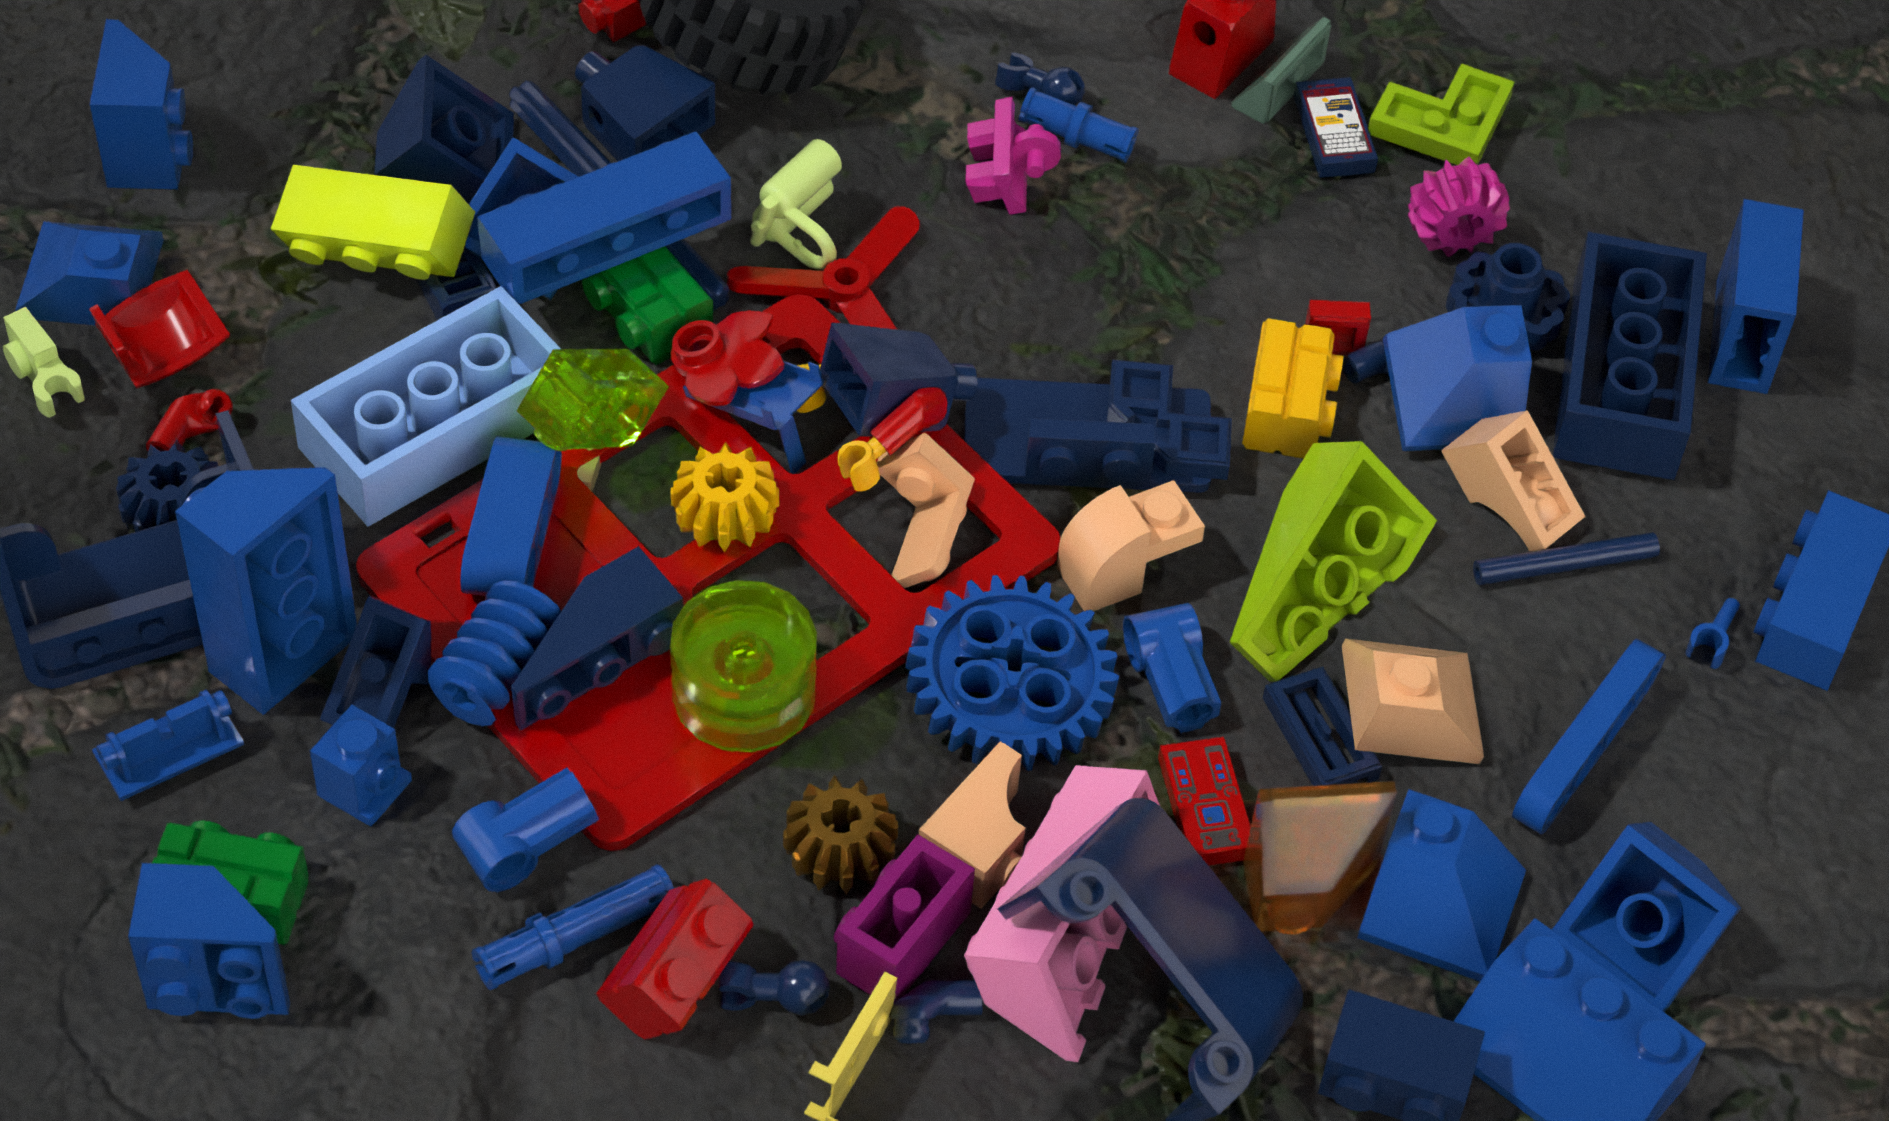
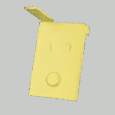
M884 972L830 1065L827 1067L817 1061L814 1062L808 1073L831 1084V1094L824 1107L810 1102L804 1114L818 1121H838L834 1119L835 1115L891 1022L889 1015L894 1005L897 977Z

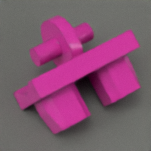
M1012 97L995 100V118L968 123L967 139L974 161L992 158L993 160L966 165L965 179L974 203L1003 199L1009 215L1026 212L1027 175L1032 178H1039L1045 171L1054 168L1061 158V143L1054 134L1045 131V128L1039 124L1029 126L1028 130L1016 124L1014 121L1015 103Z

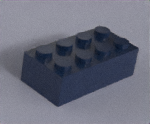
M1587 233L1574 278L1553 458L1675 480L1691 433L1707 253L1599 233Z

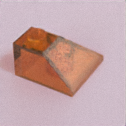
M1394 781L1259 789L1243 866L1253 922L1261 932L1278 931L1282 934L1291 935L1303 933L1311 928H1322L1376 868L1397 794Z

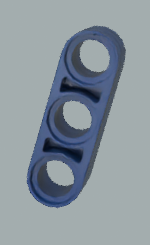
M496 436L494 439L463 553L460 577L462 593L485 596L494 583L503 580L517 581L533 587L560 480L562 463L560 444Z

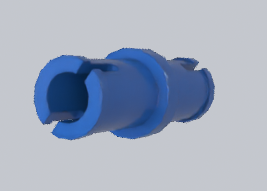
M1033 87L1030 88L1020 110L1021 114L1018 118L1019 122L1023 124H1039L1045 128V131L1065 138V145L1077 148L1081 144L1117 158L1123 163H1126L1129 159L1139 132V128L1124 125L1092 112L1093 106L1080 102L1076 106L1042 93Z

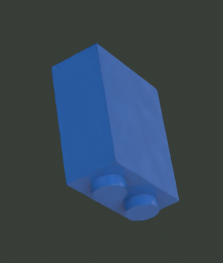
M1748 199L1743 200L1717 277L1708 384L1768 394L1797 312L1804 209Z

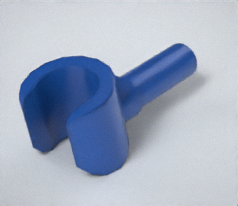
M1727 598L1713 623H1702L1695 627L1685 653L1687 657L1690 658L1695 647L1707 645L1716 652L1710 668L1717 669L1722 665L1729 645L1727 629L1740 608V604L1736 599Z

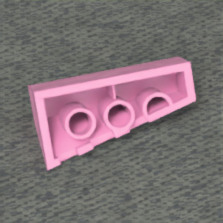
M1075 765L1063 788L1055 795L1051 808L1034 837L1028 841L1024 854L1007 883L999 890L996 902L977 934L971 938L967 951L964 954L968 969L973 975L985 1005L1066 1061L1079 1062L1086 1039L1082 1034L1076 1032L1084 1010L1098 1009L1106 987L1101 979H1096L1106 949L1120 948L1127 926L1111 905L1098 916L1083 923H1068L1056 918L1041 901L1008 920H1005L997 909L1119 804L1133 798H1144L1159 805L1147 770Z

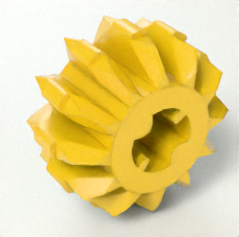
M725 441L719 453L712 454L700 447L695 456V461H681L680 468L677 471V480L673 481V487H671V505L676 512V522L680 526L681 532H693L694 539H696L699 547L713 539L718 540L720 547L725 553L732 540L737 539L751 547L755 539V532L769 533L770 526L773 524V514L776 513V507L779 506V488L776 487L774 472L770 467L769 461L756 462V456L751 447L739 454L732 453Z

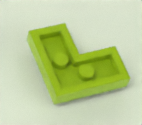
M1462 63L1443 99L1389 81L1370 117L1369 133L1371 136L1444 161L1446 159L1449 163L1459 165L1469 156L1478 165L1511 98L1515 81Z

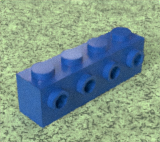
M695 131L477 216L481 258L499 285L518 304H522L732 220L731 177Z

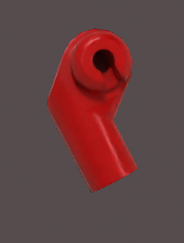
M209 389L205 392L177 398L169 406L146 444L147 451H149L150 444L160 452L169 451L176 440L183 446L187 438L219 430L215 414L227 410L230 415L232 414L233 403L230 396L220 389Z

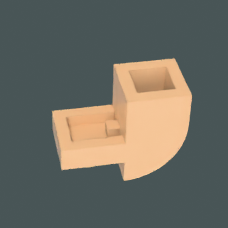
M1174 480L1128 497L1122 486L1119 485L1093 499L1069 522L1060 539L1056 568L1083 611H1096L1141 594L1146 563L1202 542L1205 525Z

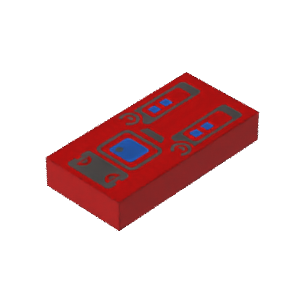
M1217 737L1160 745L1158 760L1177 827L1207 865L1254 859L1257 846L1225 738Z

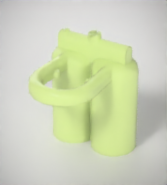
M819 139L812 140L762 186L759 197L761 203L752 214V236L750 243L753 246H760L766 240L778 242L801 263L815 270H824L830 262L836 260L837 251L834 242L819 224L808 217L832 195L834 186L831 179L842 168L840 156L830 144ZM798 226L817 242L821 248L822 256L810 252L802 245L800 240H796L790 233Z

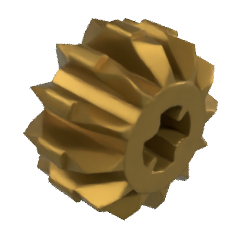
M835 775L829 782L828 790L826 791L808 783L806 791L803 792V801H791V805L787 810V827L783 831V847L786 849V854L792 855V867L795 869L796 876L814 873L813 882L816 884L818 891L830 880L839 881V885L846 895L853 887L854 878H858L873 886L875 879L878 878L879 868H884L894 859V840L898 838V821L895 819L894 814L888 813L889 803L886 800L885 793L867 796V786L863 778L851 789L842 788V784Z

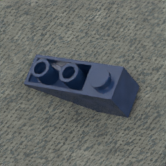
M639 546L583 578L511 686L515 724L520 730L525 729L540 719L547 720L555 717L571 701L595 687L601 688L610 685L628 668L651 655L657 656L667 652L676 644L679 638L685 636L683 597Z

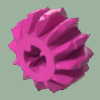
M1469 156L1459 165L1453 166L1445 159L1443 169L1437 172L1424 170L1423 183L1410 187L1411 202L1408 204L1410 211L1408 217L1413 230L1417 231L1421 242L1426 245L1429 251L1442 249L1447 257H1450L1457 250L1465 248L1472 254L1474 245L1480 242L1493 244V233L1508 227L1506 217L1507 212L1510 210L1508 204L1510 200L1505 185L1501 184L1497 173L1492 170L1489 163L1477 165Z

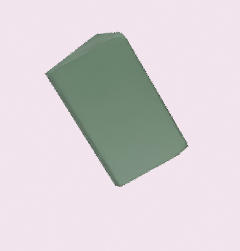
M1322 17L1286 44L1232 101L1231 106L1262 124L1269 122L1294 95L1296 82L1307 81L1325 62L1331 20Z

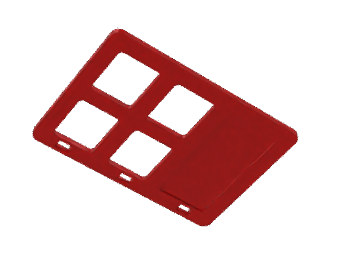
M795 294L780 300L762 311L772 314L773 322L769 331L761 340L775 348L779 354L791 348H802L821 364L819 357L824 355L831 323L840 322L815 298L808 295ZM672 365L545 441L561 445L562 463L559 485L533 588L548 596L562 611L585 576L639 546L683 597L685 636L679 638L676 644L667 652L657 656L651 655L628 668L610 685L601 688L595 687L571 701L555 717L547 720L540 719L523 730H520L515 724L512 690L508 691L510 701L504 709H491L496 720L492 725H488V727L539 784L565 768L573 772L599 818L598 821L581 831L600 849L617 851L627 848L907 661L909 647H912L911 643L915 626L924 624L928 606L941 609L946 591L949 590L964 600L967 581L972 580L983 592L990 590L993 575L999 576L1005 589L1014 590L1019 576H1025L1027 582L1050 567L1058 559L1061 539L1058 530L947 424L938 431L918 432L913 437L923 433L928 434L975 478L966 506L1000 540L925 590L918 593L909 592L827 512L830 508L857 492L853 488L850 477L846 479L842 477L837 460L839 450L802 473L792 474L787 472L728 412L686 397L683 389L686 386V376L680 374ZM664 426H670L675 428L697 451L702 447L712 454L719 453L725 441L732 453L739 454L751 447L756 456V462H770V467L774 472L776 487L779 488V506L776 507V513L773 514V524L770 526L769 533L755 532V539L751 547L737 539L731 540L729 547L724 553L718 540L713 539L699 547L695 539L668 557L659 558L652 555L578 478L577 471L582 465L599 455L601 464L655 430ZM605 427L614 436L591 451H588L581 442L573 438V436L582 431L596 433ZM859 436L858 438H856V439L853 440V441L859 440V441H865V442L867 443V442H868L869 440H871L873 437H872V436H869V437ZM483 479L370 546L357 559L358 580L370 596L431 621V664L436 659L443 657L442 652L452 639L457 638L458 630L465 621L471 619V613L477 605L485 601V596L462 593L460 584L463 553ZM450 522L455 531L454 534L430 548L421 540L422 537ZM779 542L790 544L869 624L867 628L785 681H775L770 678L694 599L695 594Z

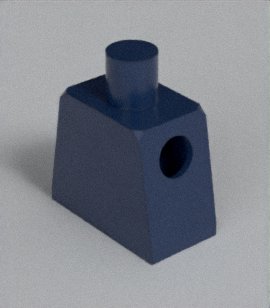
M635 46L613 62H610L598 52L591 51L583 56L577 64L575 78L583 84L581 87L582 118L585 127L617 161L629 158L657 147L664 142L675 140L695 131L700 135L715 124V83L646 46Z

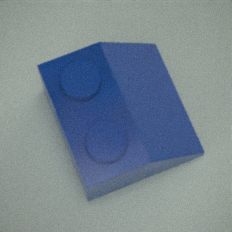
M106 19L91 94L90 109L107 188L178 190L182 166H191L193 158L192 132L190 130H182L181 125L184 124L186 112L184 89L175 88L171 64L119 20Z

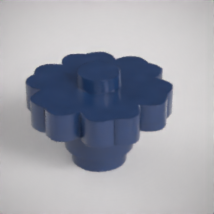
M1509 243L1501 246L1492 255L1484 252L1473 253L1468 260L1457 265L1452 286L1449 288L1446 309L1450 312L1462 307L1521 305L1529 348L1531 350H1540L1549 341L1556 339L1560 335L1564 315L1570 300V293L1564 286V279L1560 273L1545 270L1542 259L1535 249L1521 243Z

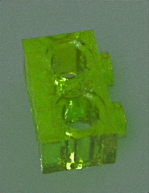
M553 349L516 411L535 428L533 430L534 435L540 442L557 451L633 446L669 386L629 349Z

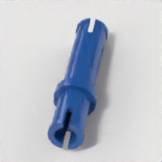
M656 864L650 867L649 870L547 917L542 916L541 913L533 915L525 920V927L487 945L473 949V960L475 962H482L475 965L476 970L484 985L492 991L498 988L499 985L542 965H546L547 969H551L563 962V955L652 914L667 894L666 891L674 888L673 884L661 865Z

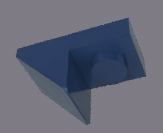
M368 596L320 720L333 725L351 705H354L394 728L411 683L429 684L431 621L378 598Z

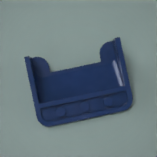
M1133 798L1116 806L997 909L1004 919L1008 920L1041 901L1056 918L1068 923H1083L1098 916L1111 905L1209 1027L1212 1034L1195 1049L1188 1065V1077L1193 1093L1168 1115L1165 1121H1203L1219 1115L1248 1087L1296 1020L1302 1008L1303 992L1294 972L1167 813L1158 804L1148 799Z

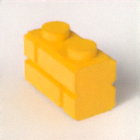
M1269 318L1262 323L1242 441L1246 449L1274 453L1276 450H1279L1282 455L1304 459L1312 444L1318 443L1319 436L1331 438L1337 402L1325 400L1326 390L1338 391L1344 357L1332 354L1335 336L1332 329L1306 324L1299 328L1293 322Z

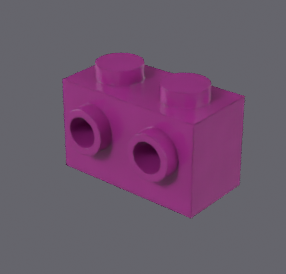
M918 834L898 859L891 860L884 867L874 888L859 906L851 908L840 921L834 934V942L837 943L836 974L871 995L884 972H887L897 977L894 1002L904 996L970 914L975 868Z

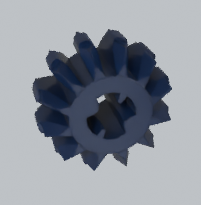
M176 440L169 451L160 452L150 444L147 454L148 458H128L127 473L117 477L118 484L116 487L120 502L118 505L123 523H126L127 529H135V532L177 520L175 511L182 506L181 494L186 483L199 472L218 466V462L209 461V457L205 454L202 446L185 453V449L178 440Z

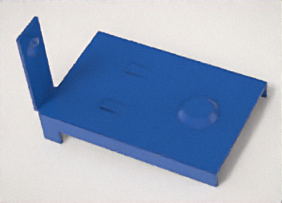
M783 361L784 369L772 381L749 389L738 386L730 404L712 407L772 430H779L790 471L792 474H795L806 463L795 420L791 415L824 383L819 365L809 362L810 370ZM684 386L683 389L686 397L696 400L689 394L687 387Z

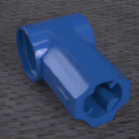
M1184 603L1125 616L1123 620V636L1129 661L1136 672H1145L1166 727H1174L1180 733L1202 728L1206 722L1219 716L1221 700L1202 656V633L1193 606L1190 603Z
M565 768L505 805L501 801L492 800L472 807L455 823L452 836L483 886L488 891L500 892L508 890L524 881L535 870L538 856L595 823L599 818L573 772Z

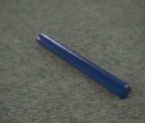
M524 81L520 86H514L510 90V107L572 173L580 177L611 163L534 82ZM684 239L665 246L713 300V312L718 307H724L729 300L727 295L729 286Z

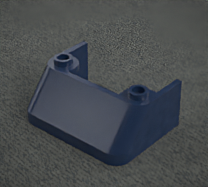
M228 410L215 414L227 464L204 470L193 476L183 488L181 494L182 505L194 491L207 487L226 471L254 470ZM177 520L61 554L57 553L51 534L39 525L21 523L0 529V598L25 676L32 684L42 688H60L203 645Z

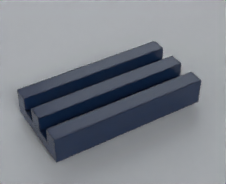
M1323 666L1265 685L1263 700L1320 799L1332 796L1334 788L1339 786L1342 787L1343 791L1355 788L1357 780L1362 778L1367 783L1379 780L1382 765L1374 752L1355 750L1350 711ZM1312 688L1352 756L1353 763L1348 764L1331 736V729L1322 714L1317 712L1305 689ZM1286 695H1288L1289 698L1291 699L1292 703L1294 704L1296 710L1298 711L1300 717L1302 718L1303 722L1305 723L1307 729L1309 730L1310 734L1312 735L1314 741L1316 742L1318 748L1320 749L1321 753L1323 754V756H1324L1325 760L1327 761V763H1328L1329 767L1331 768V770H1329L1328 766L1326 765L1325 761L1323 760L1321 754L1319 753L1317 747L1315 746L1314 742L1312 741L1310 735L1308 734L1306 728L1304 727L1303 723L1301 722L1299 716L1297 715L1296 711L1294 710L1292 704L1290 703V701H1289V699H1288V697H1287Z

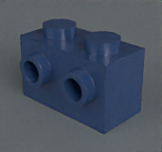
M1348 989L1318 1094L1333 1098L1339 1105L1350 1110H1371L1402 1121H1460L1485 1031Z

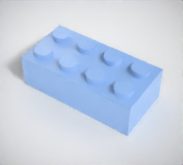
M500 286L291 399L298 448L315 468L326 467L335 474L338 494L366 526L369 527L489 459L496 436L524 439L544 428L546 424L549 425L576 410L573 361Z

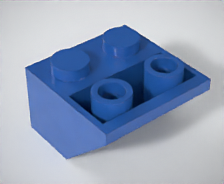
M142 863L128 938L147 1009L160 1010L175 1016H186L196 1011L230 1012L235 1016L247 1019L261 1018L267 1014L288 1015L290 999L276 930L214 866Z

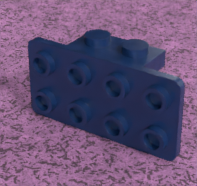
M977 378L975 396L971 400H966L964 441L1008 483L1114 488L1121 485L1123 489L1149 490L1174 480L1182 492L1196 493L1207 491L1211 485V478L1164 474L1153 463L1155 424L1108 422L1110 384ZM1172 388L1170 412L1211 416L1210 395L1202 389Z

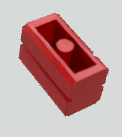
M707 878L690 883L688 887L684 885L669 890L597 991L598 1000L633 1033L644 1040L660 1036L662 1032L669 1034L681 1031L697 1009L696 1001L702 1000L754 926L752 918L722 889Z

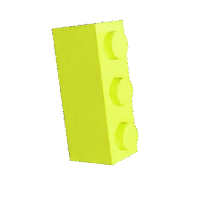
M293 165L271 230L290 248V255L305 263L321 265L325 259L341 261L351 268L364 272H375L377 267L396 269L401 274L411 278L425 280L429 278L430 274L448 277L455 276L476 212L452 185Z

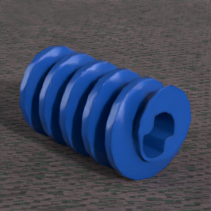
M508 580L494 583L485 595V601L477 605L471 613V619L465 621L458 630L457 638L452 639L442 652L443 657L436 659L428 670V682L441 704L455 717L469 724L478 726L492 725L496 718L491 709H504L510 701L508 691L511 690V686L561 613L558 605L548 596L529 585Z

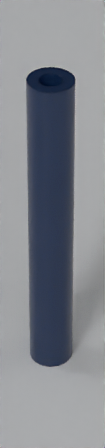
M1654 532L1475 560L1473 563V574L1478 585H1485L1658 557L1660 545L1658 537Z

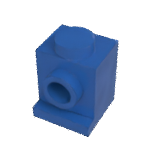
M351 705L310 750L317 796L370 827L373 826L412 781L411 773L400 767L395 729L354 705Z

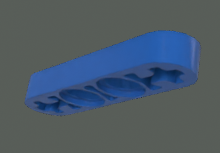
M1637 638L1633 640L1527 783L1514 807L1512 818L1541 835L1547 831L1651 688L1665 661L1666 655Z

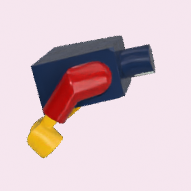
M831 323L824 355L819 357L821 361L819 368L823 385L859 436L873 437L867 443L859 440L850 441L839 449L837 460L842 477L844 479L850 477L853 488L859 492L872 488L879 481L880 472L876 463L878 457L885 452L891 456L918 432L941 430L947 424L952 401L971 400L977 390L975 367L971 363H950L930 336L922 332ZM808 364L798 365L799 367L810 370ZM823 385L797 410L798 412H811L824 404L826 393Z

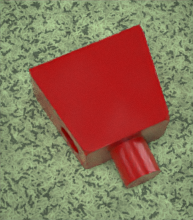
M1187 0L1184 5L1168 74L1216 99L1274 41L1276 0Z

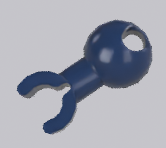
M1011 53L1009 65L998 63L995 85L1002 89L1020 91L1033 87L1042 93L1073 105L1081 102L1084 97L1085 82L1080 74L1070 67H1058L1047 72L1033 67V61L1019 53Z
M806 960L791 962L780 973H757L750 965L740 962H728L719 977V990L722 991L721 1008L733 1011L750 1008L756 1001H779L789 1013L801 1016L813 1014L824 1006L829 995L830 984L825 971L816 963Z

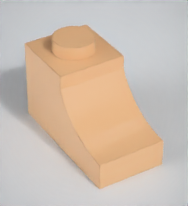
M1528 410L1481 419L1441 450L1469 502H1479L1498 513L1518 533L1529 551L1546 549L1586 517Z
M1001 741L919 829L920 836L975 868L972 903L980 909L1007 883L1023 853L1026 828L1014 820L1008 807L1018 792L1022 755Z

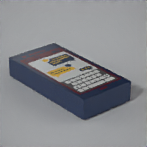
M1351 77L1296 82L1294 99L1319 178L1375 173L1378 157Z

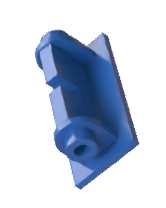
M205 689L199 692V697L166 711L165 717L156 721L151 718L117 734L110 732L105 735L106 742L92 749L96 760L120 801L244 745L242 737L229 718L232 710L222 690L210 694Z

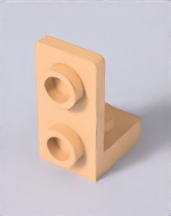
M923 433L908 440L891 456L885 452L877 460L880 475L916 507L891 575L904 589L924 581H932L947 568L951 557L950 550L959 524L966 515V503L975 480L969 472L928 434Z

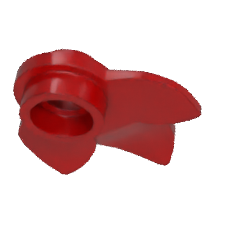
M739 311L730 314L717 325L707 320H698L684 325L676 332L672 340L671 360L675 369L680 374L686 376V387L693 398L706 405L725 406L733 400L738 386L748 389L759 387L772 381L782 372L785 365L781 355L775 348L761 340L772 325V314L762 311Z

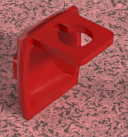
M188 269L141 289L114 307L106 315H104L98 304L89 308L96 322V327L136 389L160 381L191 366L230 337V333Z

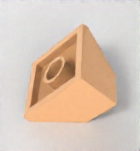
M1345 638L1342 644V654L1355 750L1472 764L1481 763L1484 753L1468 653Z

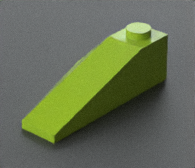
M1362 441L1313 443L1282 493L1229 642L1269 682L1279 681L1327 640L1328 631L1347 614H1357L1369 603L1367 597L1384 582H1394L1406 572L1437 522L1435 517Z

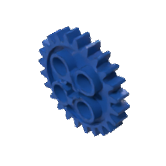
M998 575L992 576L990 590L983 592L972 580L967 581L964 600L953 592L946 591L941 609L928 606L924 624L915 626L911 643L912 647H909L906 669L910 671L906 689L907 692L917 694L914 706L915 714L925 715L932 713L928 728L930 735L939 734L946 730L951 732L948 746L949 751L954 752L965 743L974 746L972 763L978 764L986 753L991 752L1000 741L1022 755L1021 762L1026 771L1032 770L1035 756L1038 753H1042L1053 766L1057 765L1062 745L1076 755L1079 754L1085 735L1096 739L1099 735L1102 718H1109L1114 701L1112 696L1115 695L1119 675L1113 673L1117 652L1105 650L1109 637L1108 630L1098 629L1090 631L1095 613L1092 610H1087L1074 615L1071 609L1075 596L1070 593L1058 602L1050 599L1051 583L1045 582L1037 593L1028 592L1025 576L1018 577L1014 590L1005 589ZM973 638H985L992 643H982ZM1037 646H1047L1053 648L1055 651L1048 652L1040 649ZM967 692H978L984 694L987 698H975L967 694ZM1041 700L1049 703L1052 707L1038 706L1032 701Z

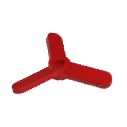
M904 206L891 208L847 258L830 262L824 271L738 266L731 268L727 272V285L730 290L743 294L775 296L803 294L813 298H822L829 309L842 313L849 324L897 330L871 291L870 286L914 238L920 227L918 216L911 209Z

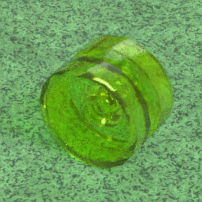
M734 580L711 586L686 602L673 622L670 643L671 667L673 670L671 680L672 700L680 721L698 740L724 751L756 752L778 746L802 729L814 709L816 693L817 631L809 611L790 592L766 582Z

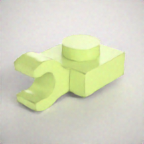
M24 307L3 317L10 342L3 346L4 355L19 379L28 376L33 382V392L38 410L49 418L56 415L51 396L57 392L70 393L77 403L85 401L79 375L60 360L55 343L30 311Z

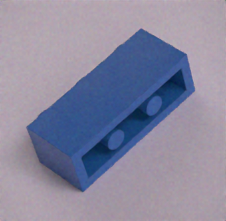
M1829 490L1818 514L1806 509L1792 544L1803 548L1799 557L1789 553L1786 554L1773 585L1774 589L1784 593L1780 602L1767 598L1753 630L1754 634L1764 637L1755 662L1828 691L1889 547V514Z

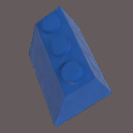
M1536 918L1492 963L1454 1020L1456 1023L1485 1031L1474 1075L1535 1121H1657L1689 1084L1706 1046L1704 1041Z

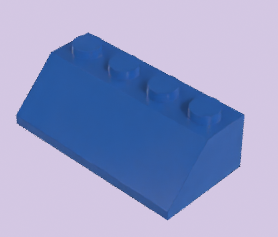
M326 467L226 471L207 487L194 491L185 500L184 504L175 511L208 671L262 715L267 713L349 645L357 626L335 474Z

